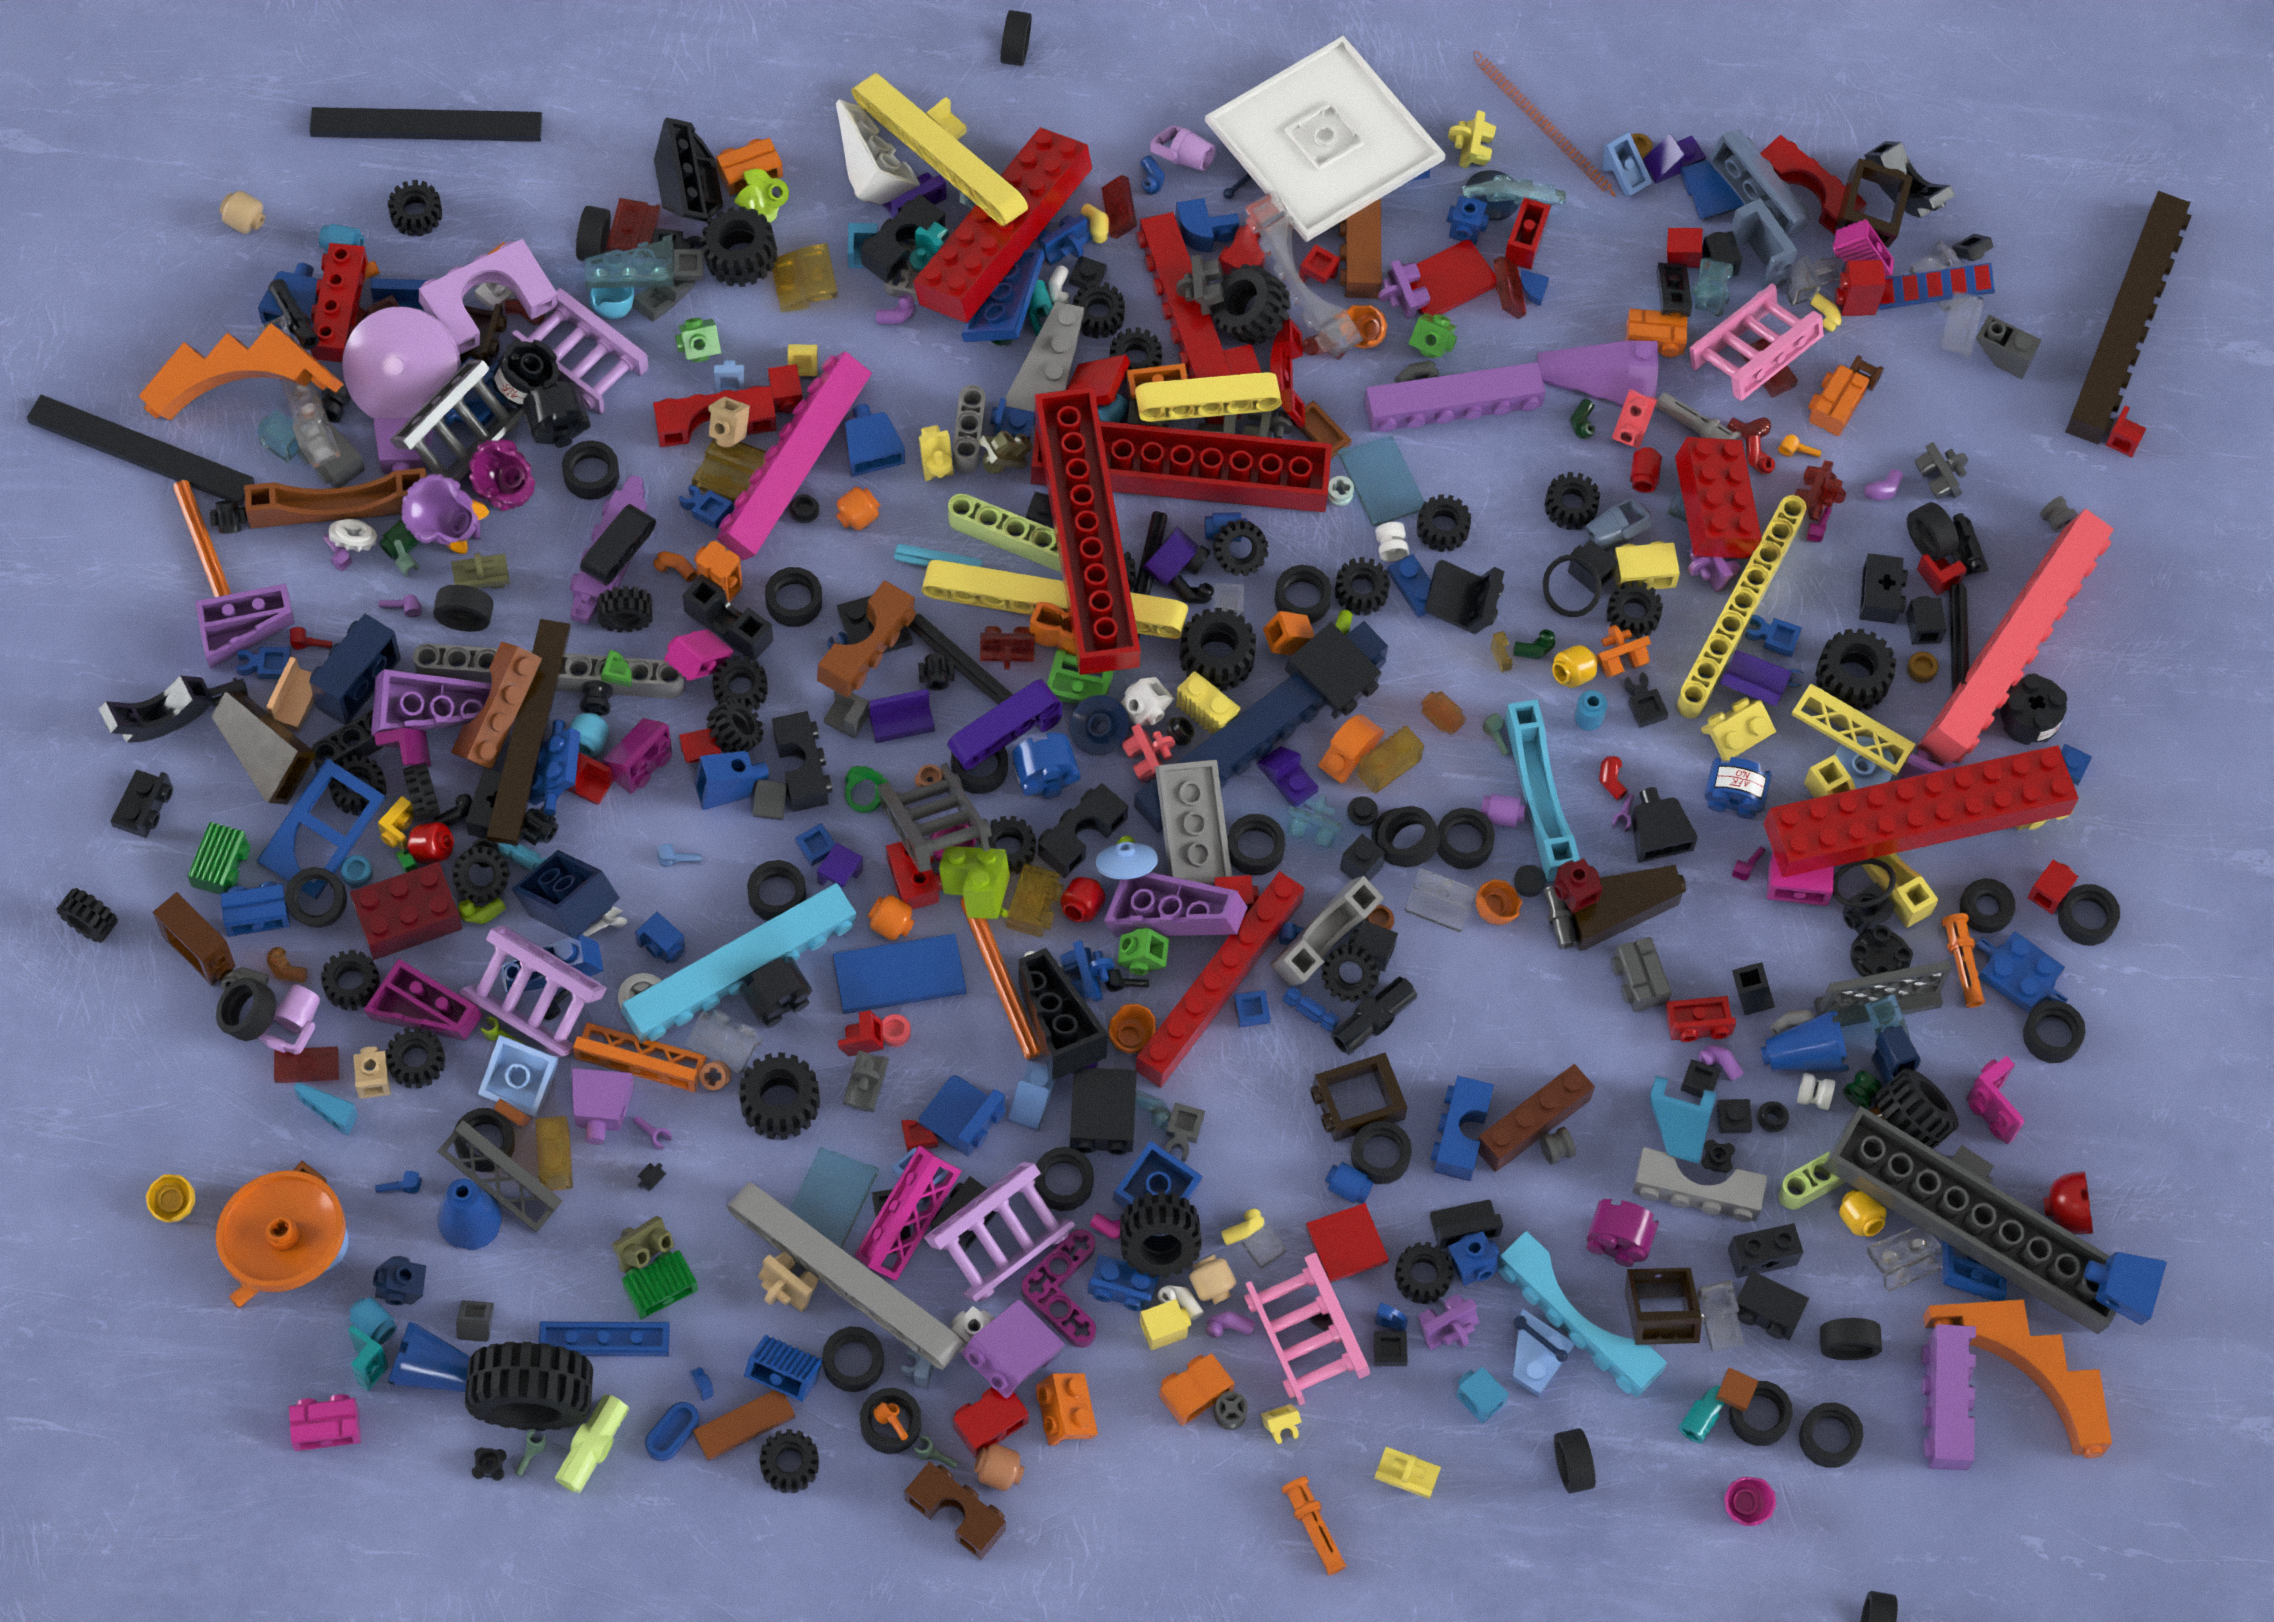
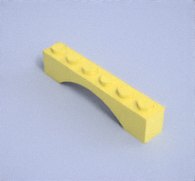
M1835 754L1810 767L1804 781V785L1814 798L1856 789L1852 777ZM1896 853L1873 858L1887 863L1895 872V888L1888 897L1895 905L1894 912L1906 928L1932 915L1938 898L1919 873L1905 864ZM1863 864L1862 867L1874 884L1877 882L1885 892L1890 881L1887 871L1877 865Z

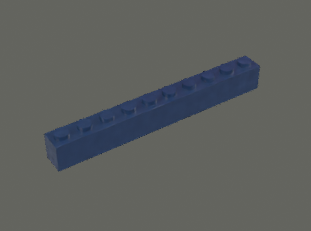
M1365 621L1345 635L1378 669L1385 664L1388 645ZM1294 673L1175 764L1217 760L1220 787L1222 789L1231 776L1242 774L1250 766V762L1258 756L1260 758L1266 756L1276 742L1280 739L1283 741L1288 739L1295 732L1297 726L1303 722L1309 723L1317 716L1319 710L1327 703L1297 673ZM1155 778L1135 793L1134 807L1159 832L1163 829L1157 779Z

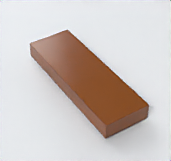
M773 1390L694 1429L693 1434L707 1461H710L794 1419L795 1413L785 1394Z

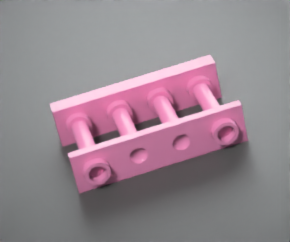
M1771 283L1703 338L1694 342L1690 347L1691 367L1697 370L1708 361L1731 377L1733 396L1742 401L1824 336L1822 315L1812 311L1805 318H1798L1778 305L1776 285ZM1768 313H1771L1792 328L1785 334L1779 335L1759 322V320ZM1750 329L1770 342L1771 345L1759 352L1738 337ZM1729 345L1749 358L1750 361L1743 367L1738 368L1717 353Z
M1316 1252L1304 1257L1307 1268L1302 1269L1303 1273L1259 1293H1256L1251 1281L1245 1283L1249 1294L1244 1295L1249 1310L1251 1313L1258 1312L1287 1376V1379L1282 1381L1290 1399L1296 1397L1300 1406L1305 1404L1301 1390L1346 1370L1352 1372L1355 1370L1358 1379L1370 1375L1368 1364ZM1308 1284L1310 1287L1316 1285L1320 1296L1315 1298V1302L1269 1321L1262 1305ZM1322 1313V1315L1329 1313L1333 1322L1332 1325L1328 1326L1329 1330L1282 1350L1275 1333ZM1335 1341L1336 1344L1342 1342L1346 1353L1341 1355V1359L1295 1379L1289 1366V1361Z

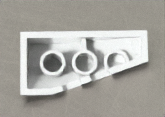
M839 99L836 102L848 178L855 190V195L864 202L870 201L882 205L919 186L920 183L912 168L907 162L900 163L893 155L896 149L891 143H886L878 136L880 129L862 107Z

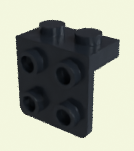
M1439 560L1434 567L1425 603V611L1472 634H1477L1487 626H1491L1497 618L1498 610L1496 605L1504 590V583L1502 581L1505 571L1493 567L1482 576H1478L1445 560Z

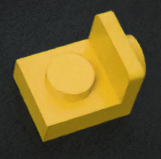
M403 796L378 821V826L381 834L380 838L385 844L391 848L397 846L401 850L404 848L406 850V836L400 831H405L411 825L414 819L412 803Z

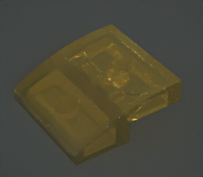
M827 243L812 245L779 256L777 262H774L775 267L772 273L781 313L808 309L809 302L838 298Z
M714 438L705 451L704 461L693 476L691 485L706 493L711 490L734 503L736 498L743 491H747L751 485L749 478L754 471L762 468L765 460L763 457L767 451L743 442H738L731 447H722L716 443Z

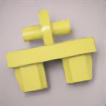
M1480 110L1476 112L1475 119L1467 121V123L1459 121L1458 125L1452 126L1448 132V138L1455 143V148L1461 149L1459 166L1467 168L1471 163L1485 166L1491 159L1492 149L1480 143L1483 141L1489 144L1493 140L1496 126L1484 121L1486 113Z
M938 425L922 428L919 444L925 481H929L936 476L943 478L945 475H954L948 430L940 432Z
M1385 1447L1374 1479L1430 1499L1441 1467L1418 1459L1413 1454L1408 1455Z

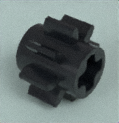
M238 500L216 502V509L209 512L211 527L218 526L219 533L221 534L242 531L241 524H246V521H248L246 508L239 507Z
M929 654L924 658L925 663H918L919 682H926V687L930 690L946 689L949 686V681H955L954 661L947 662V656L944 654Z
M544 806L540 810L530 808L525 814L522 827L524 829L522 831L524 834L523 839L536 846L538 841L545 844L550 842L559 827L555 822L556 818L554 815L543 813Z

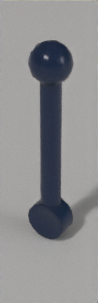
M1249 173L1234 186L1223 191L1226 199L1233 198L1234 192L1252 178Z
M1517 1316L1514 1319L1516 1329H1524L1553 1352L1559 1362L1567 1360L1568 1353L1566 1350L1558 1349L1531 1328L1524 1316Z

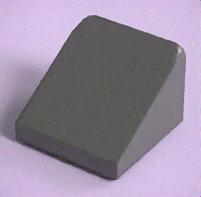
M757 780L753 816L783 820L788 794L787 784Z
M461 1301L456 1321L457 1338L460 1340L488 1341L491 1332L494 1303Z

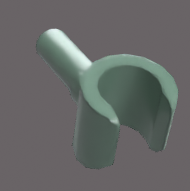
M395 540L394 545L398 552L395 565L405 577H408L407 572L409 569L414 567L418 570L419 564L409 553L405 552L401 540Z
M1493 713L1484 722L1483 730L1487 735L1493 737L1502 755L1506 756L1510 752L1501 733L1498 731L1505 724L1498 713Z
M535 1429L527 1433V1449L515 1471V1474L521 1477L534 1455L543 1452L546 1447V1435L543 1436L542 1441L539 1443L531 1442L535 1436Z
M919 1436L920 1441L928 1445V1448L926 1450H919L913 1447L918 1458L921 1460L937 1459L953 1469L956 1468L958 1465L956 1460L935 1449L928 1436Z

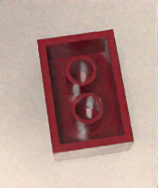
M439 861L350 892L354 909L373 960L462 930L460 916Z

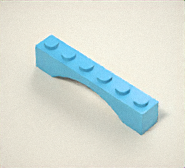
M1538 699L1508 704L1504 721L1547 883L1555 881L1558 868L1562 864L1570 860L1576 862L1580 858L1574 835L1566 822L1556 792L1548 755L1545 725Z
M1527 1231L1500 1255L1498 1268L1503 1279L1510 1284L1514 1282L1522 1290L1524 1298L1532 1305L1537 1304L1546 1312L1545 1316L1552 1325L1563 1328L1577 1348H1584L1592 1356L1593 1362L1599 1369L1612 1374L1616 1378L1617 1385L1625 1393H1632L1638 1398L1663 1373L1667 1362L1649 1345H1635L1634 1339L1609 1333L1592 1324L1577 1312L1566 1299L1556 1281L1551 1265L1550 1252Z

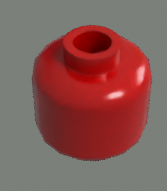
M440 822L420 824L414 827L407 840L409 853L421 864L442 862L448 859L454 847V838L451 831Z
M1077 877L1071 881L1062 894L1060 905L1064 915L1071 921L1079 923L1089 922L1095 918L1104 905L1106 895L1097 880L1088 877Z

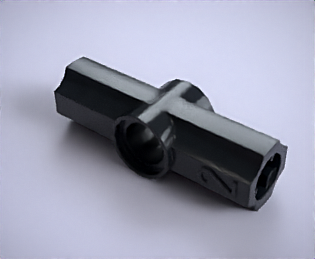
M1399 976L1376 996L1370 995L1364 999L1355 1009L1353 1015L1331 1033V1038L1338 1049L1350 1055L1371 1036H1378L1392 1024L1395 1016L1417 999L1418 994L1414 990L1413 985L1406 978L1404 979Z

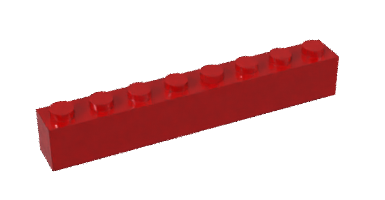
M1169 212L1140 219L1139 231L1136 232V241L1139 249L1144 248L1146 254L1144 256L1145 267L1148 273H1153V289L1157 297L1161 296L1163 301L1161 304L1162 314L1165 321H1170L1171 340L1174 345L1178 344L1179 362L1180 364L1185 363L1189 374L1187 378L1232 375L1211 315H1203L1200 303H1197L1195 299L1192 302H1187L1185 297L1178 295L1176 291L1177 282L1184 279V275L1187 273L1192 274L1193 277L1192 263L1174 213ZM1236 414V420H1240L1242 414ZM1224 416L1204 417L1205 422L1208 424H1223Z
M1279 871L1244 916L1238 933L1231 934L1138 1054L1135 1070L1160 1088L1164 1085L1277 937L1282 926L1290 920L1303 902L1305 887Z

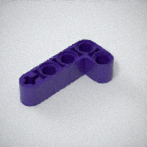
M1038 679L955 733L947 742V747L965 769H971L1035 726H1037L1040 732L1052 729L1062 718V704L1044 680Z

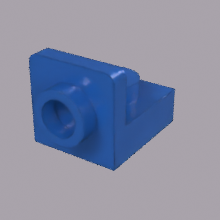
M1000 398L998 408L993 407L990 424L995 425V436L1002 430L1010 433L1013 438L1018 433L1025 434L1030 441L1035 414L1032 411L1006 407V399Z

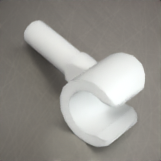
M612 907L608 913L603 915L599 922L590 926L583 933L584 936L588 937L609 925L616 928L624 927L627 919L616 917L623 910Z

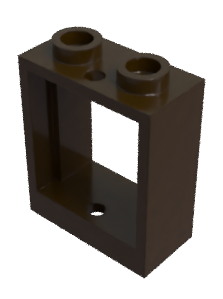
M1859 158L1849 172L1835 230L1867 219L1885 247L1889 248L1898 237L1913 177L1904 174L1899 169H1889L1878 165L1873 160ZM1861 178L1898 191L1890 223L1853 210Z
M1386 1052L1315 1074L1313 1087H1310L1314 1104H1320L1323 1111L1321 1121L1326 1133L1331 1132L1334 1142L1355 1136L1364 1125L1370 1122L1385 1120L1395 1123L1406 1118L1408 1107ZM1373 1072L1387 1107L1341 1121L1328 1086Z
M1691 1267L1627 1269L1625 1297L1635 1345L1700 1343L1702 1316ZM1682 1298L1684 1311L1641 1312L1638 1299Z

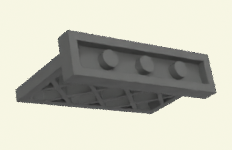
M1950 960L1829 983L1825 995L1816 998L1814 1001L1817 1015L1820 1016L1826 1012L1836 1010L1838 1015L1832 1018L1833 1023L1840 1021V1026L1844 1027L1900 1016L1901 1013L1905 1015L1941 1008L1943 1000L1940 992L1952 970Z

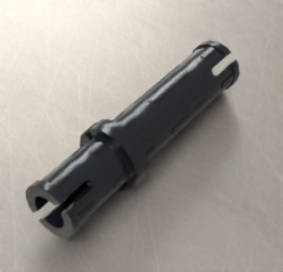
M283 279L272 281L268 286V290L285 316L289 331L296 335L303 349H313L318 344L319 338L310 326V318L301 311Z

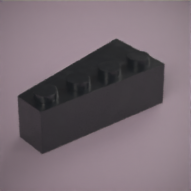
M1047 948L1019 959L1018 984L1051 1080L1054 1081L1107 1058V1031Z

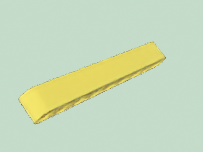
M872 74L851 89L853 97L860 107L1001 226H1006L1028 210V205L1018 190L879 74Z
M1788 495L1781 500L1762 536V541L1751 556L1686 678L1677 701V710L1682 716L1696 718L1703 712L1749 625L1752 615H1754L1801 526L1806 511V503L1799 496ZM1786 512H1792L1796 516L1788 515ZM1774 535H1780L1783 539L1776 538ZM1762 558H1769L1771 562L1764 561ZM1749 581H1756L1759 583V585H1754ZM1737 604H1744L1747 608H1741ZM1724 627H1731L1735 631H1727ZM1712 650H1718L1723 655L1714 654ZM1699 674H1707L1710 678H1702ZM1687 697H1693L1698 702H1690L1687 700Z
M942 560L928 562L921 589L924 595L933 599L1026 615L1033 614L1038 602L1052 603L1068 612L1063 581ZM1130 592L1137 633L1168 639H1179L1181 637L1189 609L1185 603L1178 600Z

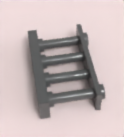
M469 359L405 423L390 441L397 449H414L434 474H442L444 478H453L460 484V480L470 470L469 462L472 459L473 453L476 452L477 446L486 440L498 441L505 433L514 430L519 424L518 420L524 415V411L521 408L505 409L483 382V376L490 368L483 360ZM474 388L497 417L487 429L463 402V396L470 389ZM450 409H455L478 438L467 450L444 423L443 416ZM431 429H435L458 458L447 470L423 442L424 436Z
M947 763L941 765L944 780L902 794L900 791L895 792L889 782L877 785L882 810L919 872L931 869L929 856H932L933 852L974 838L977 839L983 851L990 850L988 837L992 836L990 825L987 819H981L964 792L958 773L953 774ZM945 792L949 795V797L912 809L905 807V805ZM955 807L959 811L923 824L914 823L915 820ZM963 823L968 825V828L931 840L924 838L926 835Z

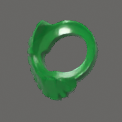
M866 766L851 767L845 776L847 785L844 795L847 804L859 813L875 811L881 806L877 785L886 783L888 780L872 768ZM863 780H870L875 783L876 795L874 800L865 806L856 804L851 797L852 789Z

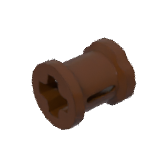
M1857 355L1850 369L1853 370V373L1857 372L1869 379L1868 389L1873 391L1883 373L1884 367L1879 366L1877 368L1863 361L1862 356ZM1861 369V370H1863V371L1869 373L1871 376H1868V375H1866V374L1860 372L1859 370Z

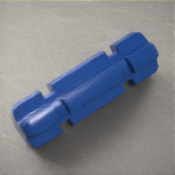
M1290 987L1285 992L1282 999L1284 1003L1292 1008L1296 1006V1011L1316 1024L1320 1022V1027L1326 1031L1332 1032L1338 1026L1340 1018L1331 1011L1329 1013L1325 1012L1327 1010L1325 1007L1307 995L1305 997L1301 996L1302 992L1295 987Z

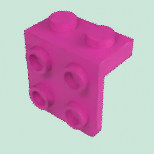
M2005 1056L1999 1062L1993 1059L1981 1069L1982 1074L1974 1081L1975 1084L1966 1097L1972 1112L1977 1116H1981L1989 1124L1991 1133L2006 1144L2014 1140L2025 1122L2020 1113L1999 1091L2015 1066L2008 1056Z

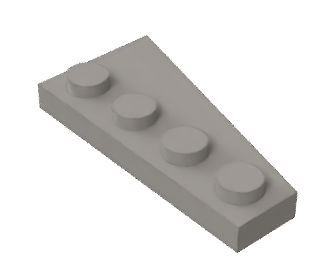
M1055 302L1005 398L1006 407L1034 412L1035 394L1065 391L1067 389L1084 316V307Z

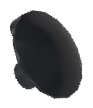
M1878 925L1874 929L1860 934L1852 943L1850 951L1852 966L1862 977L1910 968L1913 952L1904 939L1884 925Z

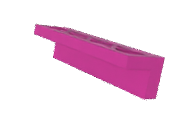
M919 1145L854 1256L867 1267L897 1281L962 1170L940 1159L930 1150ZM939 1166L949 1171L942 1183L934 1185L933 1176ZM929 1196L930 1205L927 1210L917 1213L916 1205L919 1200ZM913 1223L914 1232L911 1237L901 1241V1230L904 1226ZM896 1251L898 1259L890 1270L882 1266L881 1264L887 1254Z

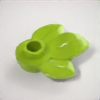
M756 168L743 172L748 186L738 193L734 203L740 207H746L747 210L755 209L758 211V215L763 214L767 218V222H773L777 217L779 206H782L788 200L789 189L787 184L779 178H771L761 169ZM774 187L778 188L780 192L777 198L772 195Z

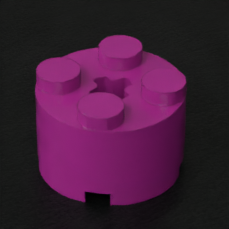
M1602 1199L1598 1202L1587 1234V1250L1595 1254H1605L1614 1257V1261L1624 1267H1633L1634 1262L1645 1261L1648 1258L1659 1221H1653L1654 1214L1632 1202L1622 1200L1620 1205L1611 1204L1612 1199Z

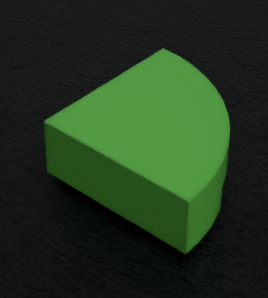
M609 650L601 674V680L631 688L632 673L628 663L621 654Z

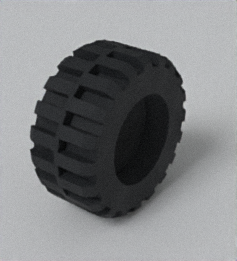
M532 1342L490 1344L489 1347L483 1346L479 1348L469 1358L464 1403L468 1412L474 1418L484 1420L485 1423L491 1425H500V1427L504 1428L511 1427L518 1428V1430L535 1429L536 1431H545V1429L560 1430L563 1427H574L575 1424H581L590 1414L594 1369L585 1355H580L575 1350H567L566 1347L562 1346L556 1347L547 1343L535 1344Z

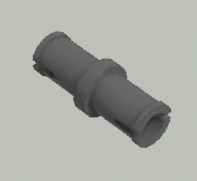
M1553 885L1545 888L1543 892L1550 912L1548 920L1550 924H1553L1558 943L1557 946L1559 949L1571 948L1577 945L1571 923L1573 918L1572 912L1567 908L1566 902L1564 900L1561 901L1557 897Z

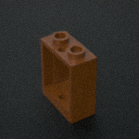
M178 892L153 911L162 937L211 986L218 980L222 981L225 975L232 972L236 965L227 941Z

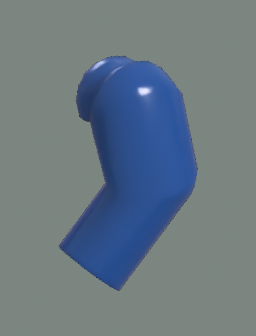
M1148 155L1140 161V165L1147 173L1145 182L1142 181V188L1147 194L1152 195L1161 190L1165 174L1152 156Z

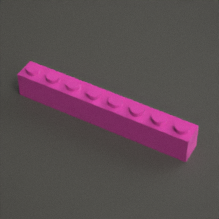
M846 351L836 356L831 355L822 365L824 372L820 378L817 377L813 380L807 389L809 395L805 400L800 401L793 410L795 417L791 423L788 422L778 434L780 440L776 446H771L763 457L765 460L762 468L755 470L749 478L751 485L747 491H743L734 502L736 508L733 513L728 514L720 523L719 528L721 531L716 540L738 555L740 559L746 560L757 554L871 376L872 372Z

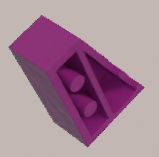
M401 959L396 961L363 1010L374 1021L405 1028L409 1027V1029L420 1027L423 1032L426 1028L432 1034L463 1041L468 1039L483 1016L476 1005Z

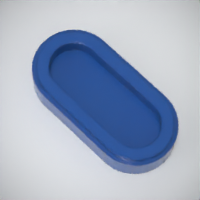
M678 1402L672 1405L646 1436L645 1446L648 1455L652 1459L657 1461L671 1459L691 1437L693 1430L699 1426V1414L695 1406L688 1402Z

